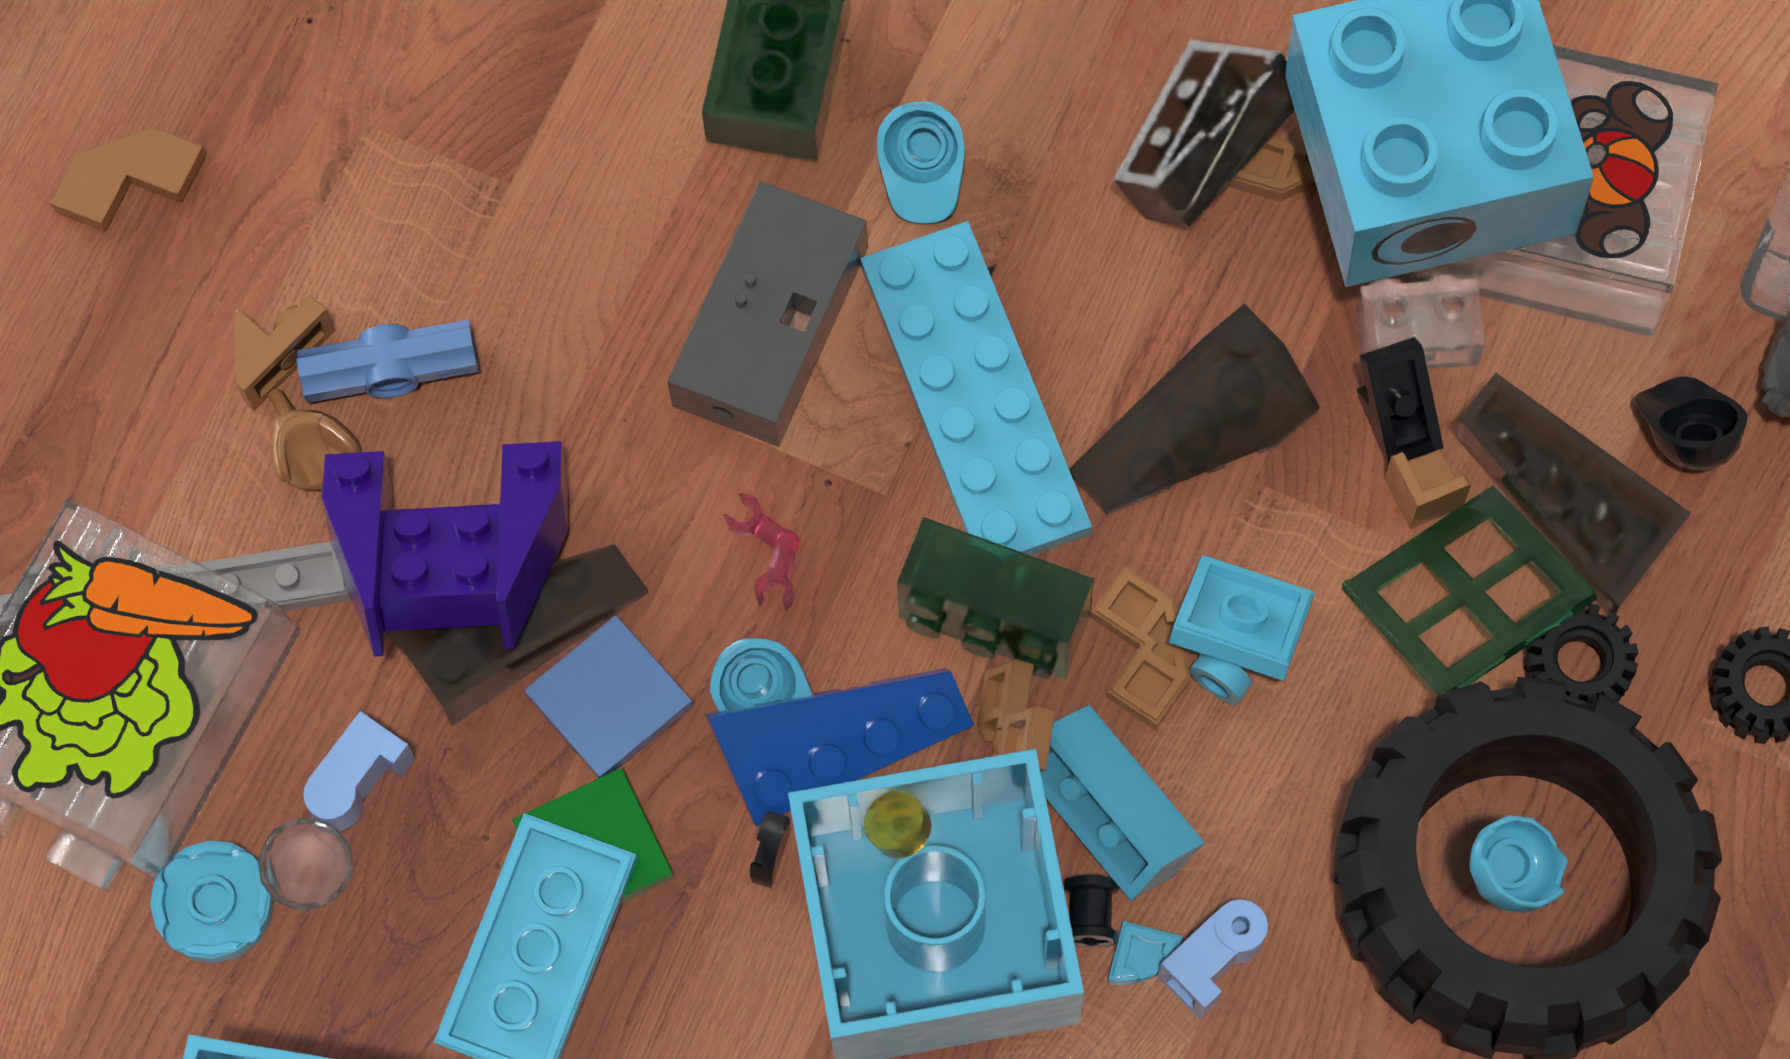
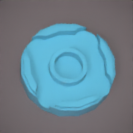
M209 840L185 847L173 856L174 860L167 865L165 870L162 869L154 881L150 903L155 928L170 947L192 961L220 963L240 957L256 945L272 921L275 902L270 877L256 858L233 843Z

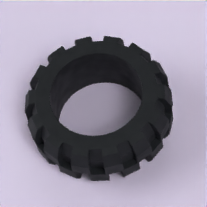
M1518 677L1513 688L1493 691L1490 690L1489 685L1480 681L1438 696L1434 707L1418 718L1406 716L1376 746L1372 759L1360 779H1356L1336 837L1333 882L1339 885L1343 911L1339 920L1355 960L1368 963L1382 984L1378 993L1412 1025L1420 1018L1448 1035L1446 1045L1487 1059H1492L1495 1052L1523 1054L1526 1059H1573L1577 1057L1581 1050L1599 1043L1606 1042L1612 1045L1649 1021L1661 1005L1677 991L1690 975L1689 970L1698 954L1709 942L1721 897L1714 889L1715 869L1723 859L1714 815L1707 810L1700 811L1691 791L1698 778L1671 742H1665L1658 748L1636 728L1642 717L1641 715L1602 693L1595 704L1565 695L1567 688L1565 681ZM1525 776L1541 779L1567 789L1589 804L1605 820L1615 834L1625 855L1631 881V906L1622 938L1602 953L1576 964L1552 968L1513 965L1478 951L1451 930L1437 913L1427 896L1421 880L1416 853V837L1420 819L1436 802L1451 791L1465 784L1489 777Z

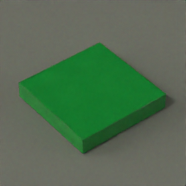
M622 768L525 813L637 854L639 859L622 903L674 878ZM523 814L512 819L516 830L519 827Z

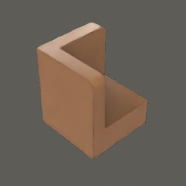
M1440 449L1410 462L1407 461L1403 452L1391 457L1385 475V481L1410 530L1463 508L1471 487L1466 475L1454 477Z

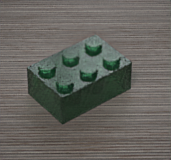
M727 0L702 108L706 142L818 160L851 10L850 0Z
M923 517L897 580L899 618L906 620V626L920 635L938 638L941 633L962 641L961 645L964 649L984 658H994L996 654L1012 660L1018 659L1034 664L1032 676L1050 679L1053 674L1066 679L1091 616L1094 578Z

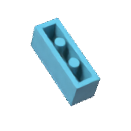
M1090 705L1053 722L1047 767L1045 771L1041 772L1045 797L1130 901L1173 878L1204 845L1203 839Z

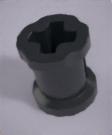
M1080 875L1066 878L1064 880V891L1070 894L1069 919L1075 946L1096 948L1117 944L1118 932L1112 929V895L1118 893L1116 882L1112 878L1099 875Z

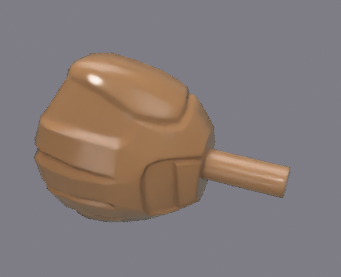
M275 388L268 393V398L280 415L273 427L271 443L272 464L276 476L282 482H290L291 486L302 490L322 489L325 454L360 452L356 438L340 421L329 414L316 410L292 409L281 389Z

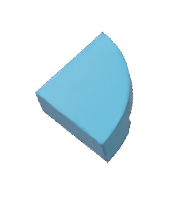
M1123 921L1108 984L1134 985L1154 978L1158 975L1161 963L1181 945L1183 936Z

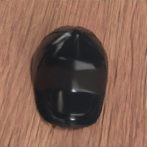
M1688 376L1673 378L1644 390L1634 397L1635 404L1647 421L1657 447L1669 461L1680 467L1708 471L1730 461L1740 448L1747 424L1746 411L1735 400L1696 378Z

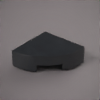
M767 811V814H763L756 840L760 841L754 862L750 866L752 883L772 888L790 835L788 817Z

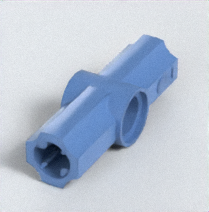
M470 320L409 330L406 326L400 324L378 325L364 330L359 335L358 340L297 350L296 359L303 396L307 403L365 392L376 398L399 397L414 391L420 382L479 372L477 349Z

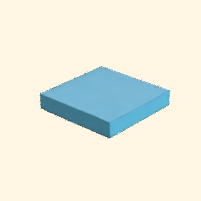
M1202 555L1173 626L1169 643L1284 681L1315 592Z

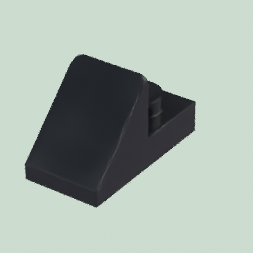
M1415 337L1359 355L1366 385L1357 389L1358 398L1387 465H1389L1392 456L1401 452L1404 453L1407 460L1444 448L1423 345Z

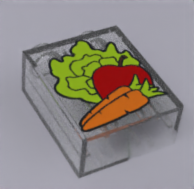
M67 498L0 614V837L6 839L22 811L59 830L44 859L107 893H110L125 865L156 880L162 869L165 870L167 865L174 860L173 856L178 853L301 632L300 628L277 603Z

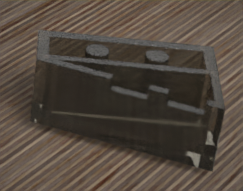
M1190 39L1113 178V181L1145 219L1190 226L1295 111L1285 78L1287 59L1282 52Z

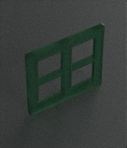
M1494 485L1352 579H1346L1342 583V590L1438 696L1472 684L1597 600V593L1594 588ZM1487 519H1490L1518 549L1473 579L1445 550V547ZM1423 562L1451 594L1406 623L1383 599L1378 591ZM1531 562L1560 593L1514 623L1485 591ZM1464 606L1493 638L1447 668L1418 636Z

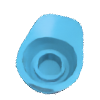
M917 101L900 105L885 117L879 126L877 134L878 161L891 206L899 217L916 224H932L947 219L952 215L956 207L960 192L965 154L964 138L958 121L951 113L938 104Z
M746 638L732 643L717 658L711 676L710 693L718 711L726 710L730 712L756 707L755 704L776 700L787 701L813 696L804 672L793 654L781 643L769 639Z

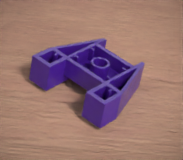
M562 441L502 444L500 504L393 510L394 498L384 451L325 454L321 498L331 544L374 657L383 656L385 631L500 625L504 649H514L568 533L569 488Z

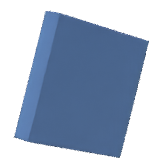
M616 615L524 689L526 697L597 778H601L619 769L693 707L692 700Z

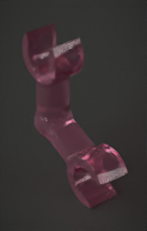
M739 493L741 502L747 508L752 509L754 513L746 522L735 521L732 517L724 514L728 529L738 536L754 535L773 548L768 571L760 576L755 584L754 593L757 602L761 606L766 589L773 585H779L785 589L782 604L784 610L787 611L794 601V590L790 576L795 554L800 546V538L794 531L785 529L764 515L758 500L754 496L747 493Z

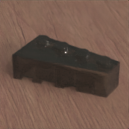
M1496 372L1459 419L1456 434L1459 440L1607 614L1612 611L1618 615L1684 529L1691 512Z

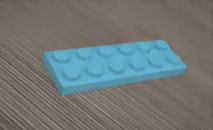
M966 221L860 258V266L981 573L1091 535V522L969 222Z

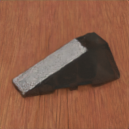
M1244 303L1202 338L1069 468L1073 480L1106 515H1109L1171 490L1172 485L1206 471L1207 474L1223 469L1226 467V463L1257 451L1260 454L1277 447L1316 414L1320 406L1285 344Z
M615 544L553 563L514 649H504L500 625L386 631V633L447 720L454 726L648 593V589Z

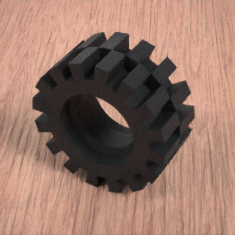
M1580 603L1569 604L1564 612L1561 611L1560 607L1551 611L1547 620L1542 619L1537 625L1526 648L1527 653L1523 659V669H1528L1526 678L1565 681L1567 685L1565 695L1595 704L1602 693L1619 703L1632 683L1631 681L1637 671L1638 663H1635V658L1638 655L1637 643L1630 644L1629 639L1633 633L1628 625L1621 629L1616 625L1619 616L1614 612L1610 611L1606 618L1598 614L1601 607L1599 605L1591 603L1586 611L1580 609ZM1573 641H1583L1591 644L1599 651L1602 657V673L1597 678L1586 682L1575 681L1567 677L1558 664L1559 650L1565 644Z
M1758 627L1754 635H1751L1749 630L1740 634L1734 643L1731 641L1724 649L1712 670L1714 673L1709 680L1708 691H1714V696L1710 700L1713 711L1721 709L1723 715L1719 721L1725 728L1731 723L1737 726L1739 729L1735 735L1742 739H1745L1748 733L1756 735L1754 743L1766 744L1771 737H1774L1775 743L1786 741L1790 735V691L1785 702L1775 706H1765L1753 700L1745 687V675L1748 670L1759 665H1769L1777 668L1785 675L1790 689V640L1787 639L1790 633L1789 630L1779 628L1777 633L1772 635L1769 633V627Z

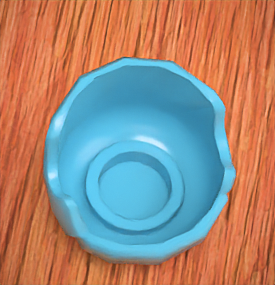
M1508 815L1480 831L1472 846L1470 872L1479 894L1497 909L1527 913L1547 906L1565 892L1564 888L1561 887V882L1568 865V859L1557 847L1551 832L1535 819Z

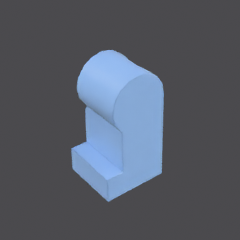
M360 711L309 777L304 787L303 799L306 808L314 820L322 828L329 831H342L354 825L363 812V799L369 794L386 770L389 769L399 777H402L413 763L415 757L409 745Z
M1239 899L1228 902L1161 963L1157 977L1201 1020L1219 1002L1222 990L1215 982L1234 964L1250 961L1261 950L1268 930L1266 915L1252 901Z

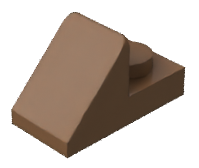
M311 295L299 306L293 305L287 308L278 317L273 331L269 335L239 309L235 310V380L246 405L253 411L268 398V393L272 389L278 388L298 368L296 360L297 350L319 347L335 332L326 308Z

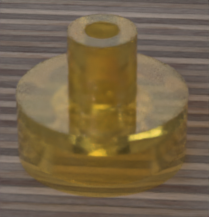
M890 791L879 796L869 806L864 817L866 837L879 852L889 858L901 859L915 854L925 845L931 833L932 823L928 811L916 797L905 791Z

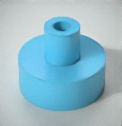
M1200 654L1189 669L1191 676L1201 687L1218 699L1232 705H1238L1253 684L1251 678L1242 667L1204 654Z

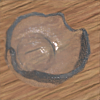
M312 817L291 820L275 828L267 836L258 857L261 884L276 902L295 910L309 911L317 909L337 899L346 890L354 869L351 846L337 827Z

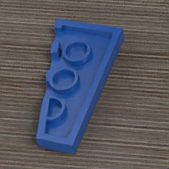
M947 668L871 682L870 685L845 690L833 689L818 692L813 696L798 699L776 700L755 704L756 707L730 712L724 710L705 714L755 826L761 824L763 814H767V811L779 815L791 811L789 792L858 780L974 726L952 672Z

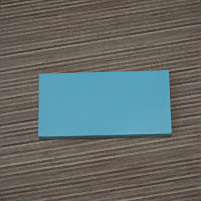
M524 813L433 1043L474 1059H561L639 859L638 855Z

